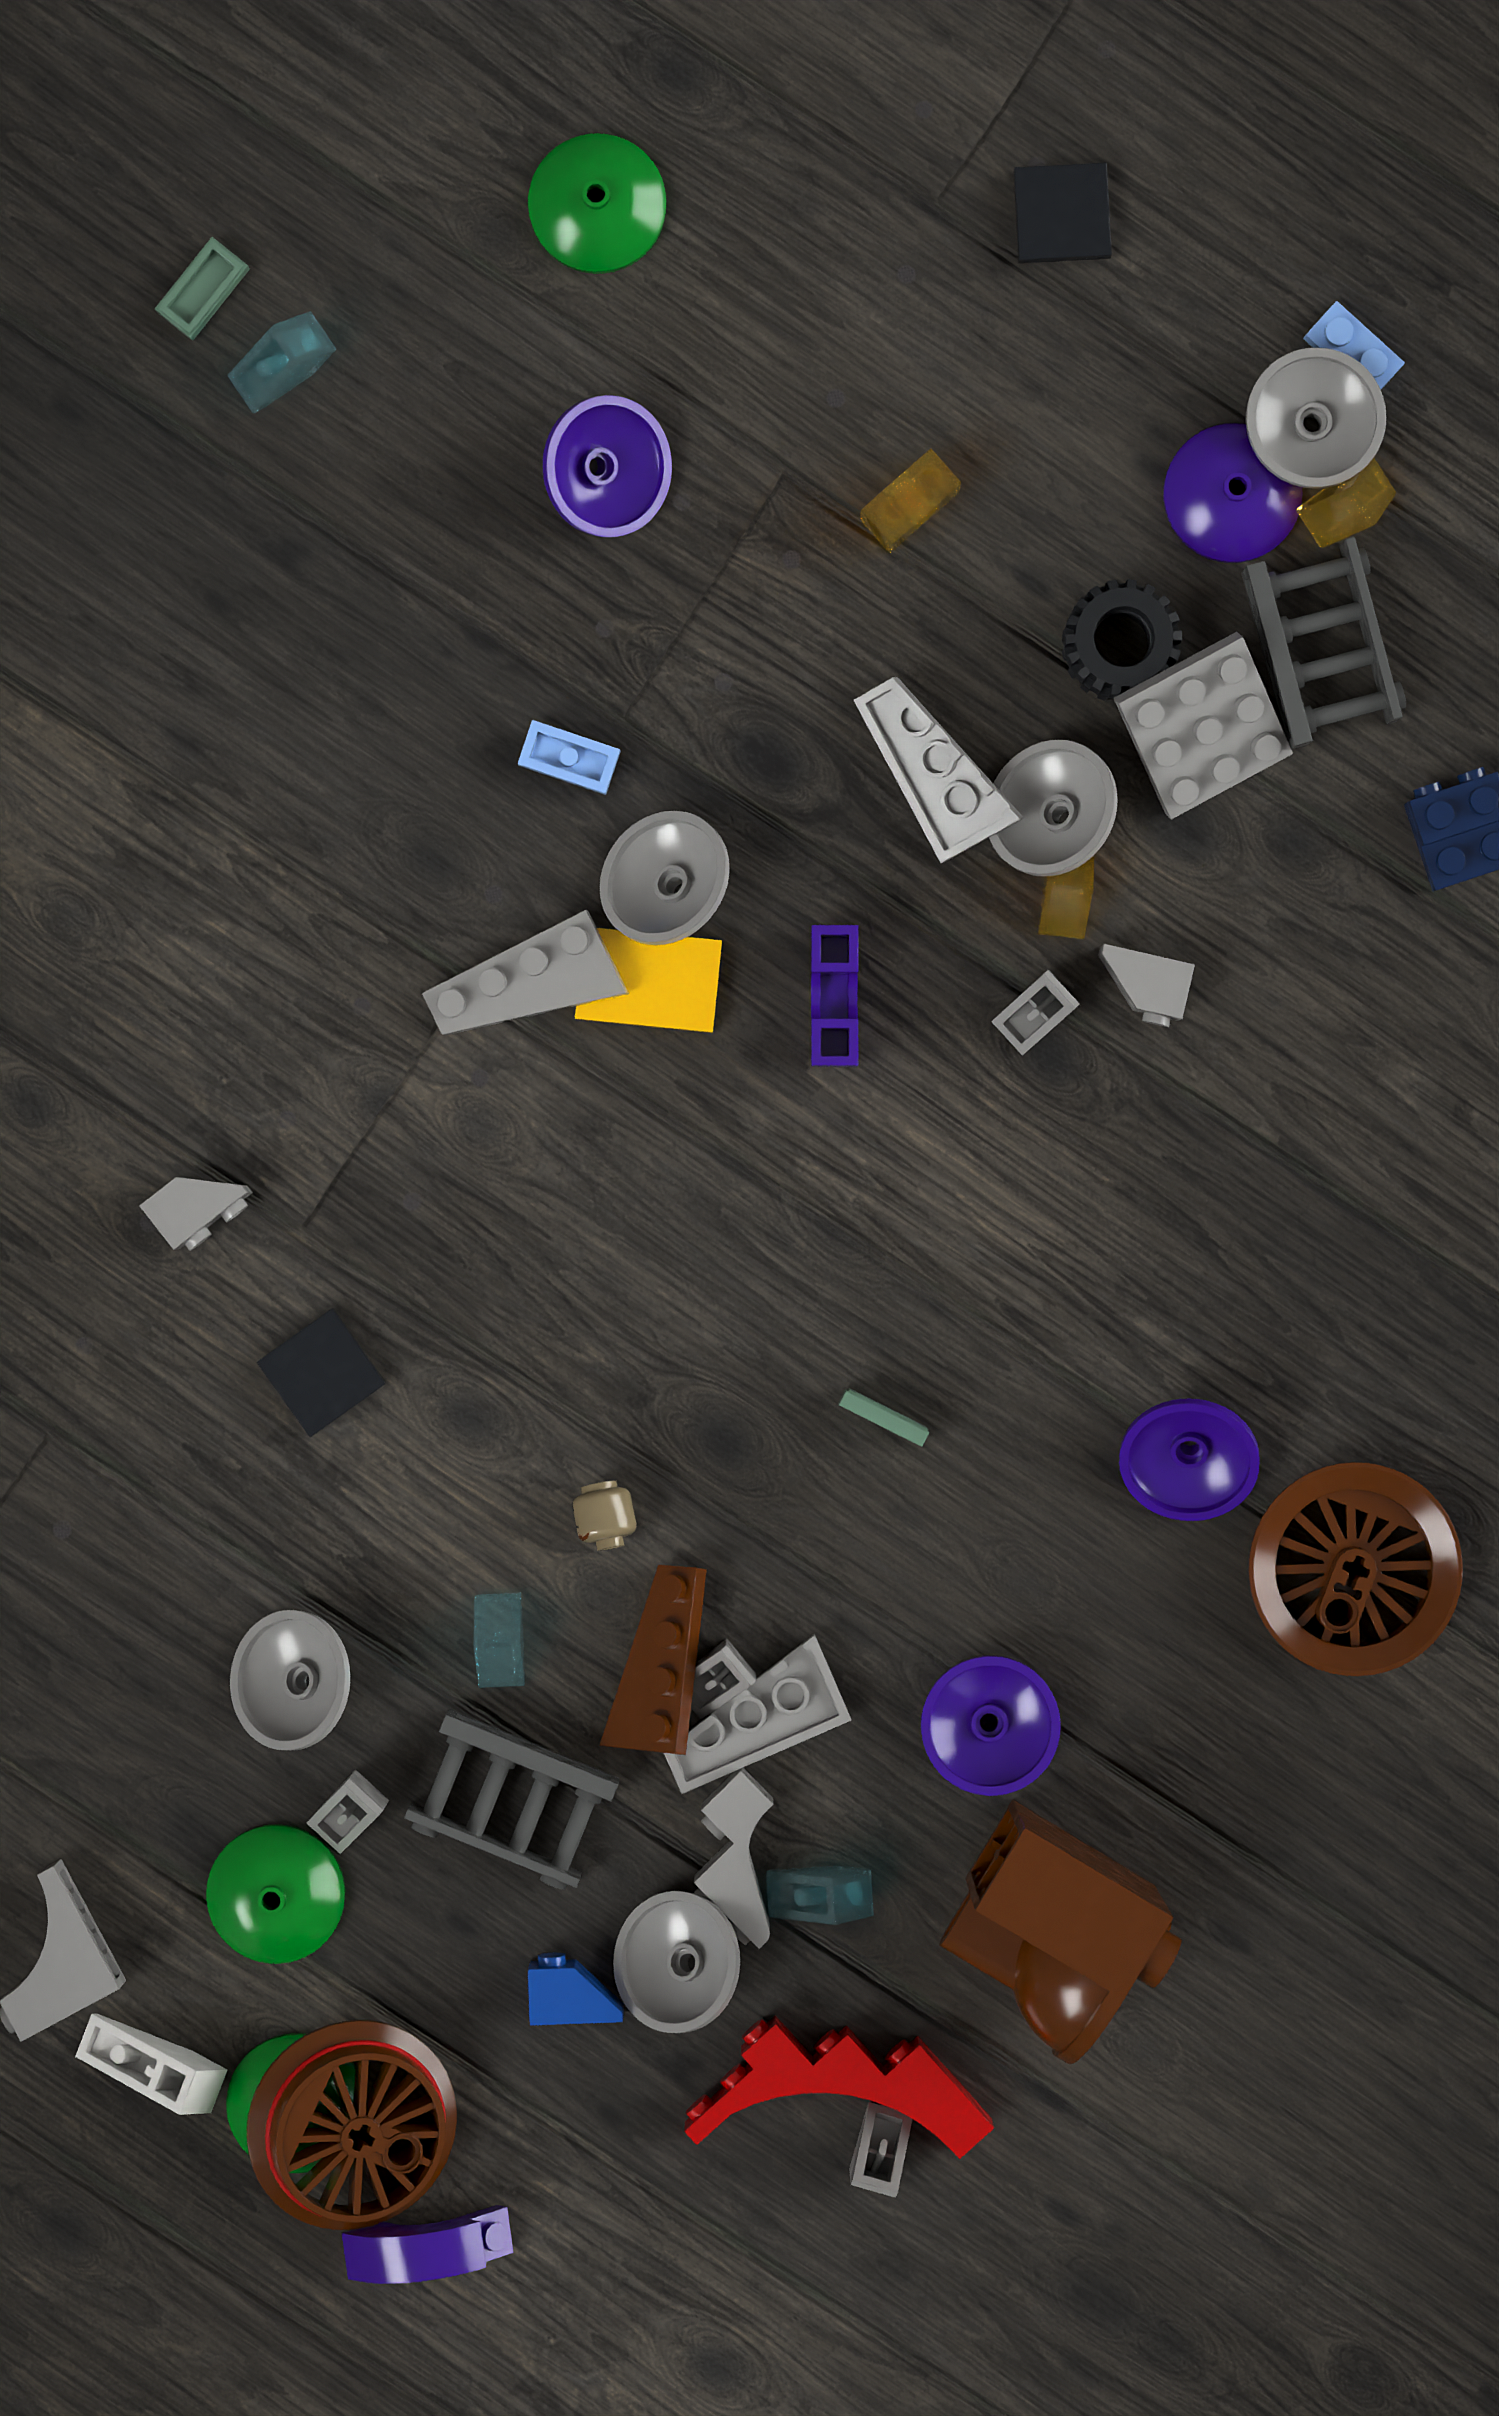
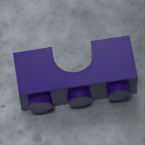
M858 925L811 926V1067H858Z

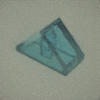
M521 1593L475 1595L473 1647L479 1688L525 1686Z

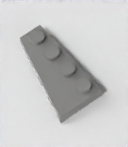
M892 677L854 699L858 710L940 863L950 860L1024 818L898 677Z
M587 910L422 993L441 1034L445 1036L521 1017H530L570 1006L574 1007L596 1000L629 994Z
M815 1634L757 1677L756 1682L693 1726L688 1731L686 1755L664 1753L681 1794L852 1720Z

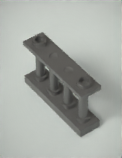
M1355 537L1346 539L1339 546L1342 558L1278 575L1274 571H1267L1265 561L1247 565L1241 572L1282 728L1291 750L1310 744L1313 741L1311 733L1317 732V727L1379 710H1383L1387 725L1395 723L1402 718L1401 709L1406 708L1403 687L1399 681L1393 682L1365 575L1370 574L1368 555L1364 547H1357ZM1347 575L1353 603L1289 620L1287 616H1279L1275 599L1281 598V593ZM1359 620L1366 647L1300 664L1298 660L1291 661L1287 644L1292 643L1294 637ZM1371 665L1378 692L1312 709L1310 705L1303 706L1299 689L1305 687V682Z
M449 1709L439 1730L440 1733L448 1735L446 1742L449 1744V1747L424 1808L411 1803L404 1819L412 1821L411 1828L426 1836L436 1838L438 1833H442L542 1874L540 1880L552 1887L565 1890L568 1884L577 1888L582 1872L571 1868V1862L595 1803L600 1804L602 1798L612 1802L620 1778ZM475 1746L491 1753L489 1760L492 1761V1764L469 1821L465 1825L445 1817L441 1813L466 1751L471 1752ZM516 1764L534 1770L532 1777L535 1778V1781L509 1843L485 1833L484 1830L509 1769H515ZM559 1781L576 1787L575 1795L578 1798L553 1860L527 1850V1847L552 1786L557 1787Z

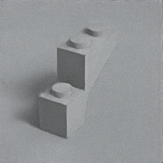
M743 1767L734 1771L701 1804V1811L706 1815L701 1820L702 1823L719 1840L726 1835L730 1841L694 1875V1883L698 1887L694 1893L710 1900L731 1920L730 1923L739 1941L744 1945L752 1941L760 1949L769 1939L770 1923L750 1855L749 1842L756 1824L773 1805V1797Z

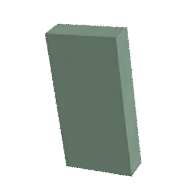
M211 237L155 307V311L193 341L250 268L235 254Z
M850 1388L844 1390L838 1402L839 1406L921 1447L929 1434L926 1426Z

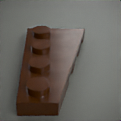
M658 1565L599 1746L686 1755L707 1569Z

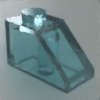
M309 311L274 324L227 376L252 413H256L312 376L337 349L312 312Z
M827 1866L766 1871L769 1917L837 1925L874 1916L871 1869Z

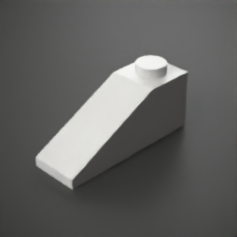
M91 2014L75 2056L179 2115L211 2113L227 2073V2069L192 2050L99 2014Z

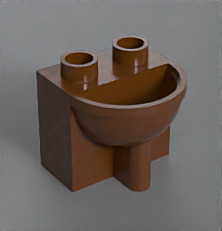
M1012 1800L967 1874L965 1880L969 1892L946 1928L939 1943V1946L1014 1990L1017 2005L1029 2027L1046 2045L1052 2048V2054L1067 2064H1073L1100 2037L1136 1979L1151 1988H1155L1162 1981L1178 1954L1182 1939L1170 1932L1171 1921L1174 1917L1154 1884Z

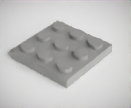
M1238 632L1229 635L1113 698L1163 810L1170 819L1181 815L1293 754L1245 640Z

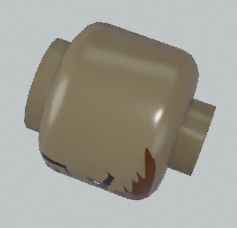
M606 1481L581 1487L582 1495L577 1496L572 1502L579 1539L585 1543H596L597 1551L625 1546L623 1537L631 1535L637 1528L630 1492L626 1488L618 1487L617 1481Z

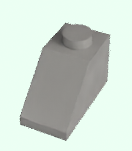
M1108 944L1100 946L1099 958L1132 1011L1143 1013V1022L1169 1027L1170 1020L1179 1021L1183 1019L1195 964Z

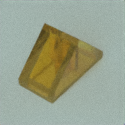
M1373 458L1357 475L1339 485L1324 488L1298 507L1296 511L1319 547L1324 548L1374 526L1396 495V491L1375 458Z
M1094 855L1084 864L1069 872L1055 876H1044L1038 934L1076 939L1085 938L1093 894Z

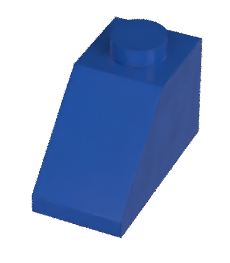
M544 1953L538 1955V1961H530L528 1967L530 2025L623 2022L624 2003L576 1959L566 1960V1954Z

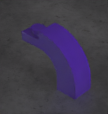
M500 2205L436 2223L398 2225L382 2222L342 2233L348 2279L365 2283H411L452 2277L486 2268L487 2261L514 2253L508 2208Z

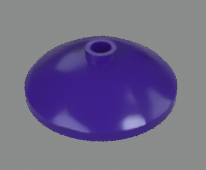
M613 395L590 397L571 406L552 427L543 453L544 483L548 496L557 512L577 530L598 537H618L630 534L646 525L656 515L669 490L672 475V458L669 443L658 421L640 404L630 399ZM593 458L598 464L597 472L594 475L589 469L590 461Z
M1237 423L1216 425L1190 438L1179 449L1169 465L1163 489L1165 512L1172 529L1179 539L1195 553L1210 560L1223 563L1251 561L1266 555L1280 545L1297 521L1303 495L1302 487L1289 484L1267 470L1251 447L1246 424ZM1233 480L1241 481L1245 487V492L1242 495L1232 494L1229 490V482Z
M1190 1398L1166 1401L1149 1408L1139 1415L1124 1434L1119 1456L1121 1476L1132 1496L1150 1511L1163 1517L1180 1521L1207 1520L1223 1515L1237 1507L1252 1491L1258 1477L1260 1465L1259 1448L1255 1436L1248 1425L1237 1414L1217 1403ZM1193 1441L1196 1442V1444L1189 1446L1185 1445L1183 1442Z
M986 1655L973 1657L949 1668L930 1689L921 1714L922 1741L933 1766L954 1786L978 1795L998 1796L1009 1794L1032 1783L1050 1764L1060 1738L1059 1709L1048 1685L1027 1665L1003 1656ZM987 1713L994 1714L997 1717V1724L992 1729H984L980 1725L981 1717Z

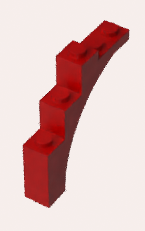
M775 2015L767 2023L763 2019L758 2020L744 2033L742 2038L745 2043L741 2045V2056L748 2062V2065L745 2068L741 2063L734 2066L721 2079L720 2083L723 2087L711 2098L706 2094L702 2095L687 2109L686 2115L689 2118L685 2120L684 2132L698 2145L735 2112L777 2097L807 2093L850 2095L895 2109L935 2134L959 2159L994 2129V2125L989 2114L919 2036L910 2043L904 2039L895 2045L886 2055L885 2059L888 2063L883 2066L846 2025L839 2033L834 2029L827 2032L814 2045L813 2048L817 2052L812 2056Z

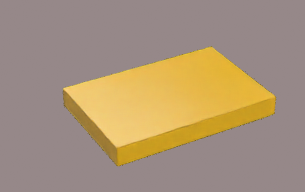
M597 928L629 994L576 1006L575 1019L713 1033L722 940L686 937L665 945H647L626 937L619 930Z

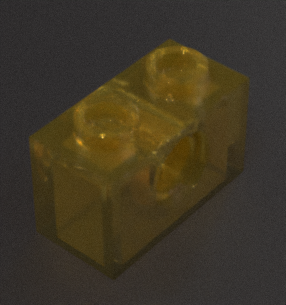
M930 448L861 509L859 519L883 547L891 553L959 493L962 483Z

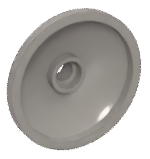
M1328 348L1300 349L1277 359L1261 374L1255 383L1246 409L1247 434L1257 458L1267 470L1279 479L1304 488L1319 489L1336 486L1359 474L1379 450L1386 428L1384 398L1372 374L1351 356ZM1308 417L1316 419L1319 424V430L1316 432L1307 431L1303 425L1304 419Z
M1049 740L1032 745L1014 756L1003 767L993 783L1024 818L994 834L989 839L996 852L1004 861L1026 874L1055 876L1078 868L1101 848L1113 827L1118 803L1115 780L1106 763L1096 753L1082 744L1068 740ZM1069 811L1067 819L1059 824L1060 816L1064 812Z
M664 811L639 820L618 838L609 851L602 868L600 898L607 918L626 937L642 944L665 945L690 936L712 917L724 897L730 869L726 846L718 832L710 824L688 812ZM682 884L680 890L674 894L675 888Z
M283 1610L269 1614L249 1629L236 1650L230 1674V1691L233 1707L243 1728L251 1737L264 1746L276 1750L292 1751L305 1749L318 1743L336 1726L348 1700L350 1666L345 1647L335 1630L326 1621L312 1613ZM309 1675V1685L307 1687L306 1679Z
M670 1891L648 1898L633 1910L619 1932L613 1960L617 1989L628 2010L640 2022L652 2029L666 2033H686L706 2026L717 2018L728 2005L739 1978L740 1950L730 1921L713 1902L695 1893ZM693 1955L695 1967L691 1971L688 1966V1960Z

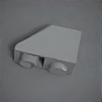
M175 1177L143 1202L140 1207L173 1250L186 1246L191 1251L212 1235L208 1227L222 1217L227 1223L245 1210L248 1205L244 1199L253 1192L247 1185Z

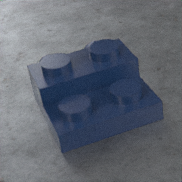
M1484 767L1474 769L1457 776L1459 785L1442 790L1440 782L1426 785L1413 790L1416 799L1404 804L1433 892L1499 870L1498 772L1486 775Z

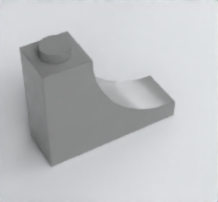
M62 1859L48 1865L37 1874L45 1894L48 1911L47 1935L41 1955L28 1977L19 1985L9 1990L0 1999L2 2006L0 2008V2018L9 2033L16 2032L20 2042L119 1990L126 1981Z

